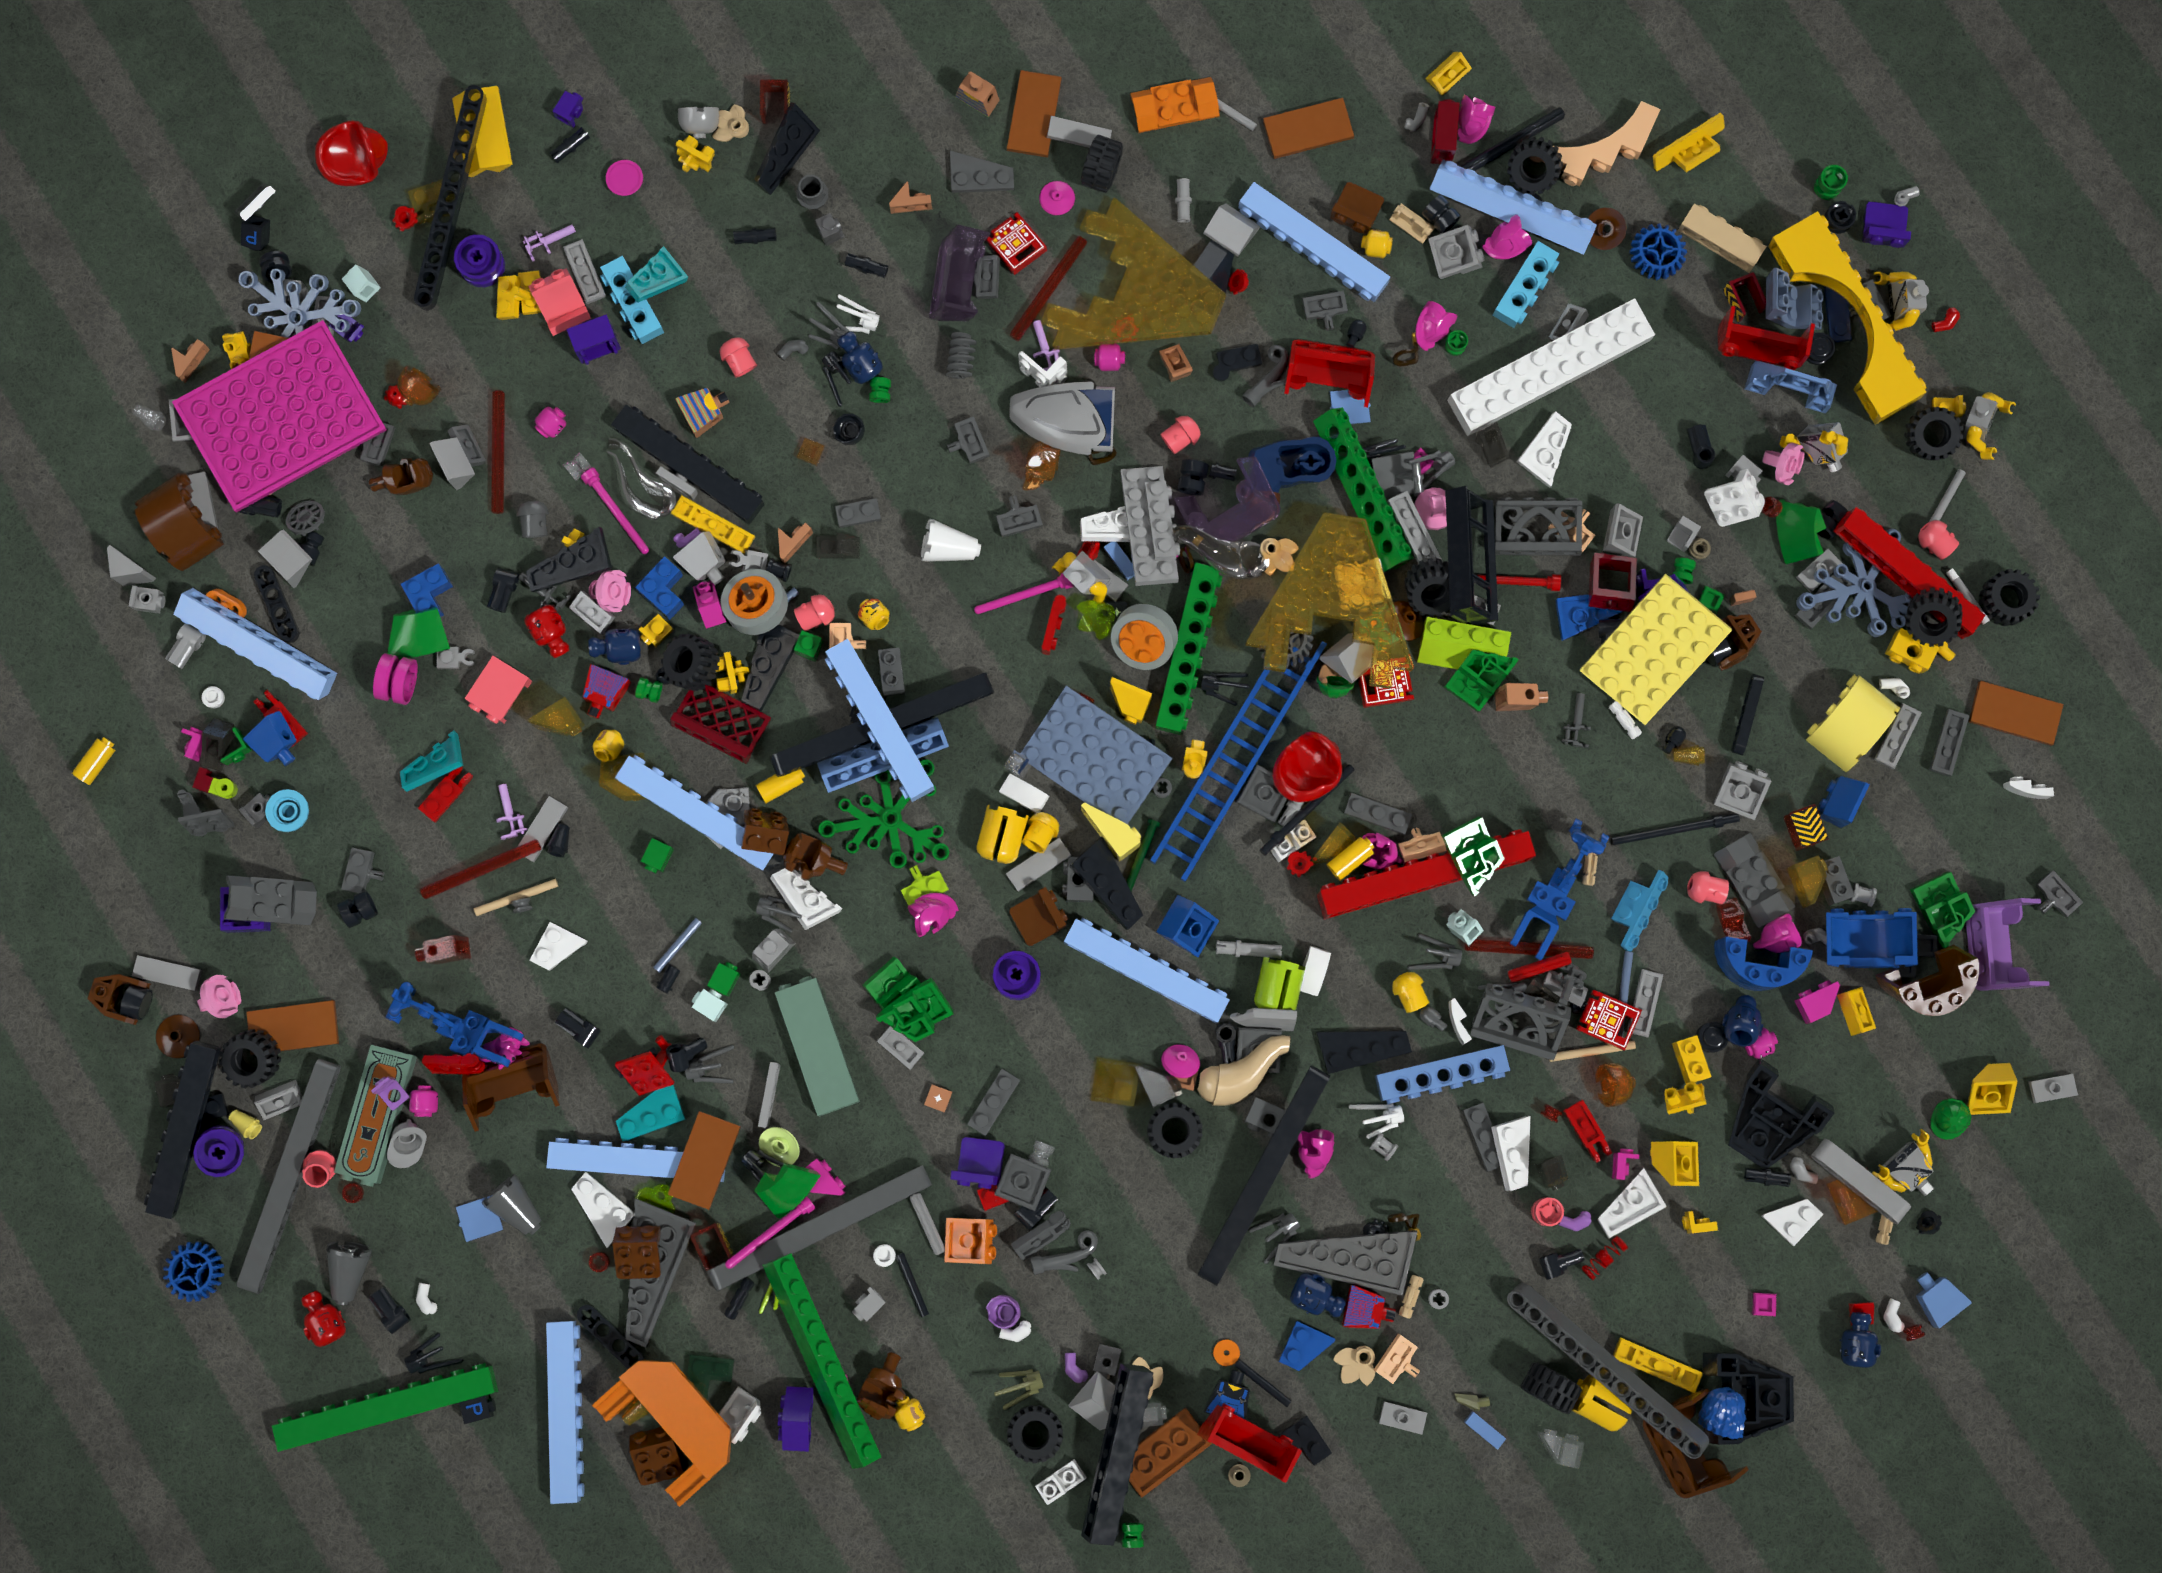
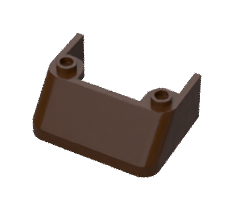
M538 1043L518 1049L522 1054L515 1056V1060L509 1064L508 1068L503 1067L499 1070L497 1063L492 1061L483 1062L485 1069L481 1073L462 1074L463 1106L475 1132L479 1131V1117L490 1115L495 1109V1102L532 1090H536L537 1094L541 1097L551 1096L555 1107L560 1106L558 1084L545 1044Z
M1707 1388L1681 1397L1670 1404L1686 1418L1691 1419L1696 1414L1695 1403L1707 1395L1709 1390ZM1643 1420V1428L1674 1491L1682 1498H1690L1732 1484L1748 1471L1747 1466L1729 1472L1726 1465L1720 1459L1712 1458L1706 1460L1703 1454L1696 1459L1690 1458Z

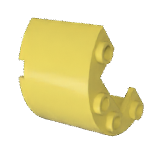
M1855 674L1846 683L1849 687H1846L1838 696L1841 700L1837 705L1833 703L1825 713L1828 716L1818 725L1814 723L1807 731L1809 736L1806 739L1807 742L1845 772L1849 771L1859 761L1858 758L1865 755L1897 716L1895 712L1898 713L1900 710L1899 706L1860 675L1856 676Z

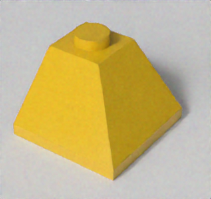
M1112 677L1110 690L1121 716L1125 717L1124 720L1130 724L1136 725L1137 722L1141 724L1150 704L1152 693Z
M2010 1063L1988 1064L1973 1079L1967 1105L1971 1115L2011 1113L2017 1078Z
M1651 1142L1650 1155L1652 1165L1671 1186H1699L1698 1142Z

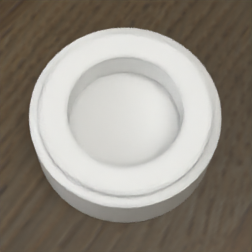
M211 686L203 691L202 702L207 707L218 708L224 703L225 695L218 687Z
M885 1244L878 1246L873 1254L876 1264L882 1267L891 1265L896 1257L894 1249Z

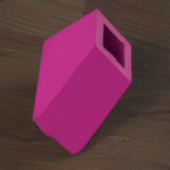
M712 581L701 582L693 586L697 606L706 629L725 623V615Z
M1828 980L1819 984V989L1814 992L1808 989L1798 994L1800 998L1794 1001L1806 1024L1831 1014L1840 987L1838 981L1831 983Z
M815 1159L806 1167L807 1169L817 1171L821 1175L810 1191L811 1193L841 1196L845 1194L843 1188L846 1186L838 1176L835 1179L829 1173L832 1168L824 1159L822 1161Z

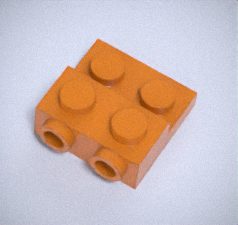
M946 1218L944 1262L992 1264V1260L996 1257V1248L992 1246L993 1237H996L997 1226L993 1224V1220Z

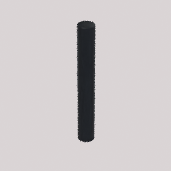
M905 1254L897 1255V1261L921 1318L929 1315Z
M1239 1359L1234 1366L1245 1373L1247 1377L1285 1407L1289 1406L1292 1401L1243 1361Z

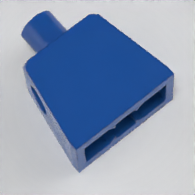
M280 711L267 715L243 738L265 762H271L279 758L283 765L287 766L295 760V757L288 749L296 743V738Z

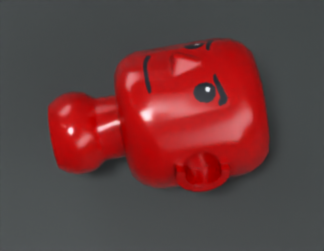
M545 605L525 617L524 623L535 643L539 646L547 644L550 648V655L553 658H557L569 651V645L561 638L566 631L565 624L552 605Z
M316 1290L302 1297V1305L309 1311L303 1320L305 1326L303 1331L308 1340H312L317 1347H323L345 1335L346 1328L344 1323L346 1322L342 1318L341 1311H337L336 1307L332 1304L323 1305L322 1295L319 1291Z

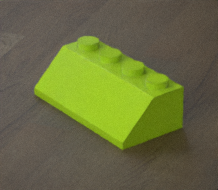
M1426 617L1417 663L1458 670L1472 650L1507 657L1511 632Z

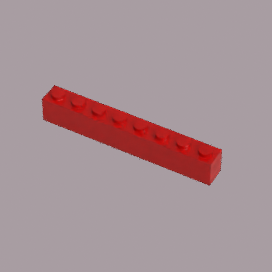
M1858 507L1853 508L1844 515L1833 532L1912 598L1915 594L1920 595L1921 590L1926 589L1928 592L1933 587H1935V591L1943 588L1945 593L1948 591L1952 592V598L1957 597L1959 604L1962 605V624L1957 635L1961 639L1972 635L1986 616L1976 605L1964 598L1961 592L1955 590L1944 578L1939 577L1932 571L1929 565L1920 561L1912 551L1907 550L1901 545L1897 538L1888 534L1880 524L1875 523L1869 518L1865 511ZM1929 611L1940 622H1943L1947 619L1946 616L1939 611Z

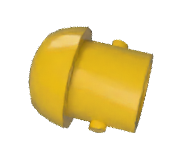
M1038 812L1029 819L1030 827L1022 843L1034 852L1045 853L1051 839L1058 835L1059 822L1048 813Z
M1406 972L1399 975L1392 984L1393 994L1399 996L1406 1013L1414 1012L1429 1004V1000L1421 985L1424 981L1415 972Z

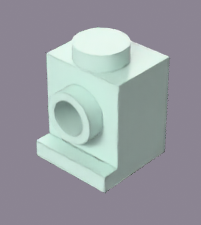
M1462 909L1458 913L1453 912L1448 917V923L1446 924L1449 930L1468 946L1484 931L1479 922Z

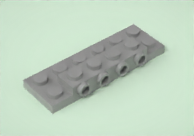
M1163 466L1121 469L1120 476L1135 586L1178 583L1176 556L1180 555L1179 542L1175 543L1174 537L1177 536V525L1172 524L1171 518H1174V506L1169 505V499H1172L1171 486H1167L1164 480Z

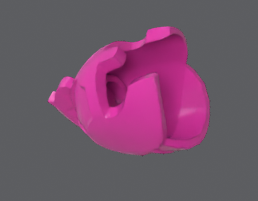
M1464 94L1459 112L1458 122L1460 128L1458 129V135L1460 137L1459 141L1472 144L1481 139L1487 132L1496 107L1488 105L1476 97L1471 100Z
M1516 214L1510 218L1508 224L1504 221L1496 227L1492 236L1486 239L1483 249L1492 258L1510 259L1521 254L1526 248L1531 246L1532 240L1529 234L1522 230L1520 217Z
M1428 301L1423 307L1416 324L1415 334L1418 345L1425 351L1433 348L1435 342L1448 335L1449 328L1457 320V315L1446 312L1436 302Z
M1367 833L1362 837L1363 839L1368 838L1374 846L1372 849L1374 854L1365 860L1362 865L1384 870L1395 862L1405 864L1403 858L1398 856L1396 843L1380 833Z
M942 893L923 895L908 906L910 914L915 918V929L919 937L926 935L930 926L935 928L932 930V933L935 934L947 924L949 919L954 918L956 911H959L955 901Z
M1784 914L1769 922L1763 928L1760 940L1754 943L1753 947L1755 949L1765 948L1775 953L1790 951V947H1800L1802 939L1792 922L1791 915Z
M1316 1129L1310 1133L1301 1131L1298 1136V1153L1306 1166L1305 1172L1308 1178L1312 1179L1324 1171L1333 1155L1334 1134L1324 1129Z

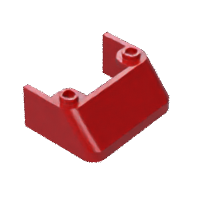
M1731 306L1719 324L1718 350L1722 352L1723 356H1738L1784 366V368L1791 370L1801 367L1810 356L1815 324L1813 323L1809 325L1801 337L1733 323L1736 307Z
M1293 340L1284 394L1289 393V388L1301 389V387H1305L1306 383L1309 382L1348 389V393L1352 398L1357 400L1364 399V407L1368 408L1374 380L1375 354L1362 349L1307 340Z
M1223 1403L1222 1407L1217 1405L1202 1424L1197 1435L1286 1483L1302 1450L1291 1445L1292 1439L1282 1434L1278 1438L1234 1414L1235 1409Z

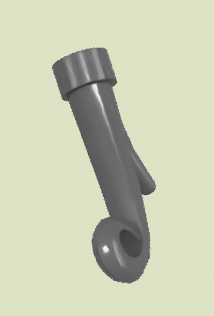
M1273 345L1268 350L1269 359L1277 363V365L1256 385L1242 395L1243 401L1250 407L1254 408L1265 394L1285 384L1286 380L1276 381L1288 363V353L1281 345ZM1274 352H1279L1281 354V358L1276 357L1274 355Z
M1089 1230L1080 1233L1078 1244L1081 1250L1040 1257V1255L1031 1257L1030 1261L1034 1275L1049 1270L1077 1272L1079 1270L1078 1267L1071 1265V1263L1088 1257L1096 1250L1098 1244L1096 1234ZM1085 1237H1090L1091 1239L1089 1246L1083 1243Z

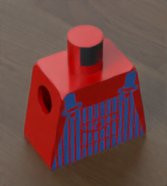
M591 664L583 693V699L591 703L587 715L599 719L603 708L613 712L630 687V680Z
M1350 1285L1342 1326L1379 1329L1381 1320L1394 1321L1396 1309L1384 1307V1297Z

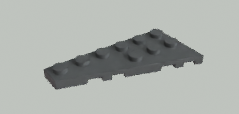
M635 1198L633 1227H643L646 1225L660 1226L661 1231L658 1245L661 1267L660 1277L630 1279L628 1293L629 1303L625 1339L647 1347L697 1222Z
M1417 1230L1278 1242L1273 1264L1274 1266L1313 1275L1318 1274L1322 1277L1403 1296Z

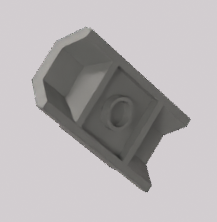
M1751 833L1713 854L1758 928L1795 907L1784 889L1783 883Z
M226 876L229 897L228 907L224 914L225 920L311 925L316 914L317 891L313 882Z

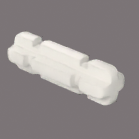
M1616 701L1612 703L1609 709L1613 714H1616L1615 717L1622 727L1628 730L1627 734L1630 738L1635 739L1641 735L1642 731L1638 726L1634 725L1635 722L1626 709L1623 710V707Z

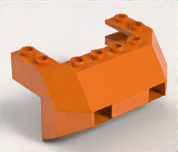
M640 1360L619 1377L620 1380L592 1406L608 1422L635 1398L641 1402L693 1463L690 1468L665 1489L680 1507L730 1462L732 1429L674 1362Z

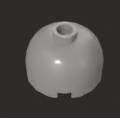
M678 108V121L682 130L693 134L694 138H706V134L712 133L717 129L720 117L719 108Z

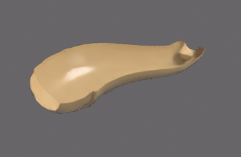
M1290 1036L1270 1037L1239 1061L1230 1064H1219V1066H1211L1204 1069L1200 1073L1197 1089L1199 1095L1204 1100L1211 1102L1212 1106L1231 1105L1248 1098L1257 1089L1267 1070L1277 1057L1288 1053Z

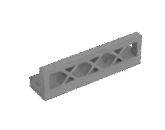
M1408 491L1389 499L1387 502L1392 508L1393 514L1418 564L1419 561L1423 560L1426 562L1429 558H1432L1433 561H1436L1437 558L1441 559Z

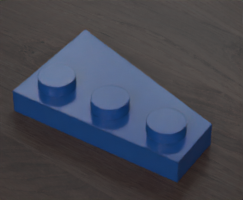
M1589 594L1557 598L1555 600L1561 641L1599 624V619H1610L1623 612L1589 607Z

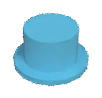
M286 789L278 791L267 802L265 809L266 819L278 831H296L308 819V802L303 795L295 790Z

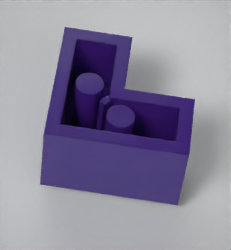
M787 1386L786 1395L781 1396L780 1408L783 1409V1412L778 1414V1426H782L779 1427L778 1441H782V1450L809 1452L814 1402L813 1388Z

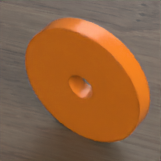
M1225 1339L1215 1345L1213 1355L1216 1362L1220 1365L1231 1366L1238 1361L1240 1350L1235 1342ZM1228 1350L1229 1355H1224V1351Z

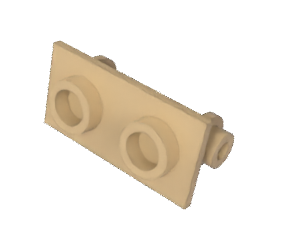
M1402 203L1396 207L1394 214L1389 219L1422 244L1435 229L1434 226Z

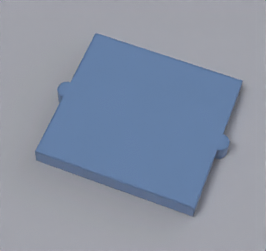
M1348 390L1330 392V409L1343 407L1349 416L1351 424L1371 422L1369 413L1370 403L1368 408L1364 407V399L1357 400L1352 398Z
M485 1198L456 1207L460 1220L459 1226L462 1227L466 1242L503 1230L500 1217L482 1205V1201Z

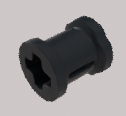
M771 558L766 571L772 573L777 578L783 579V582H787L792 570V564L785 565Z

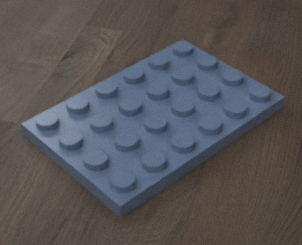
M1068 686L1064 688L1018 756L1024 761L1028 759V764L1085 803L1126 824H1129L1173 759Z

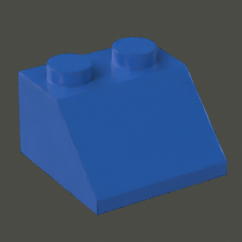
M1843 776L1835 780L1832 779L1826 789L1829 792L1827 798H1823L1817 808L1820 811V818L1839 828L1852 823L1870 784Z
M1177 895L1156 932L1171 943L1199 957L1219 920L1195 902Z

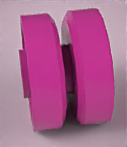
M384 653L378 662L374 676V698L388 701L392 697L394 703L407 705L412 698L417 680V661L405 657L399 661L398 656Z

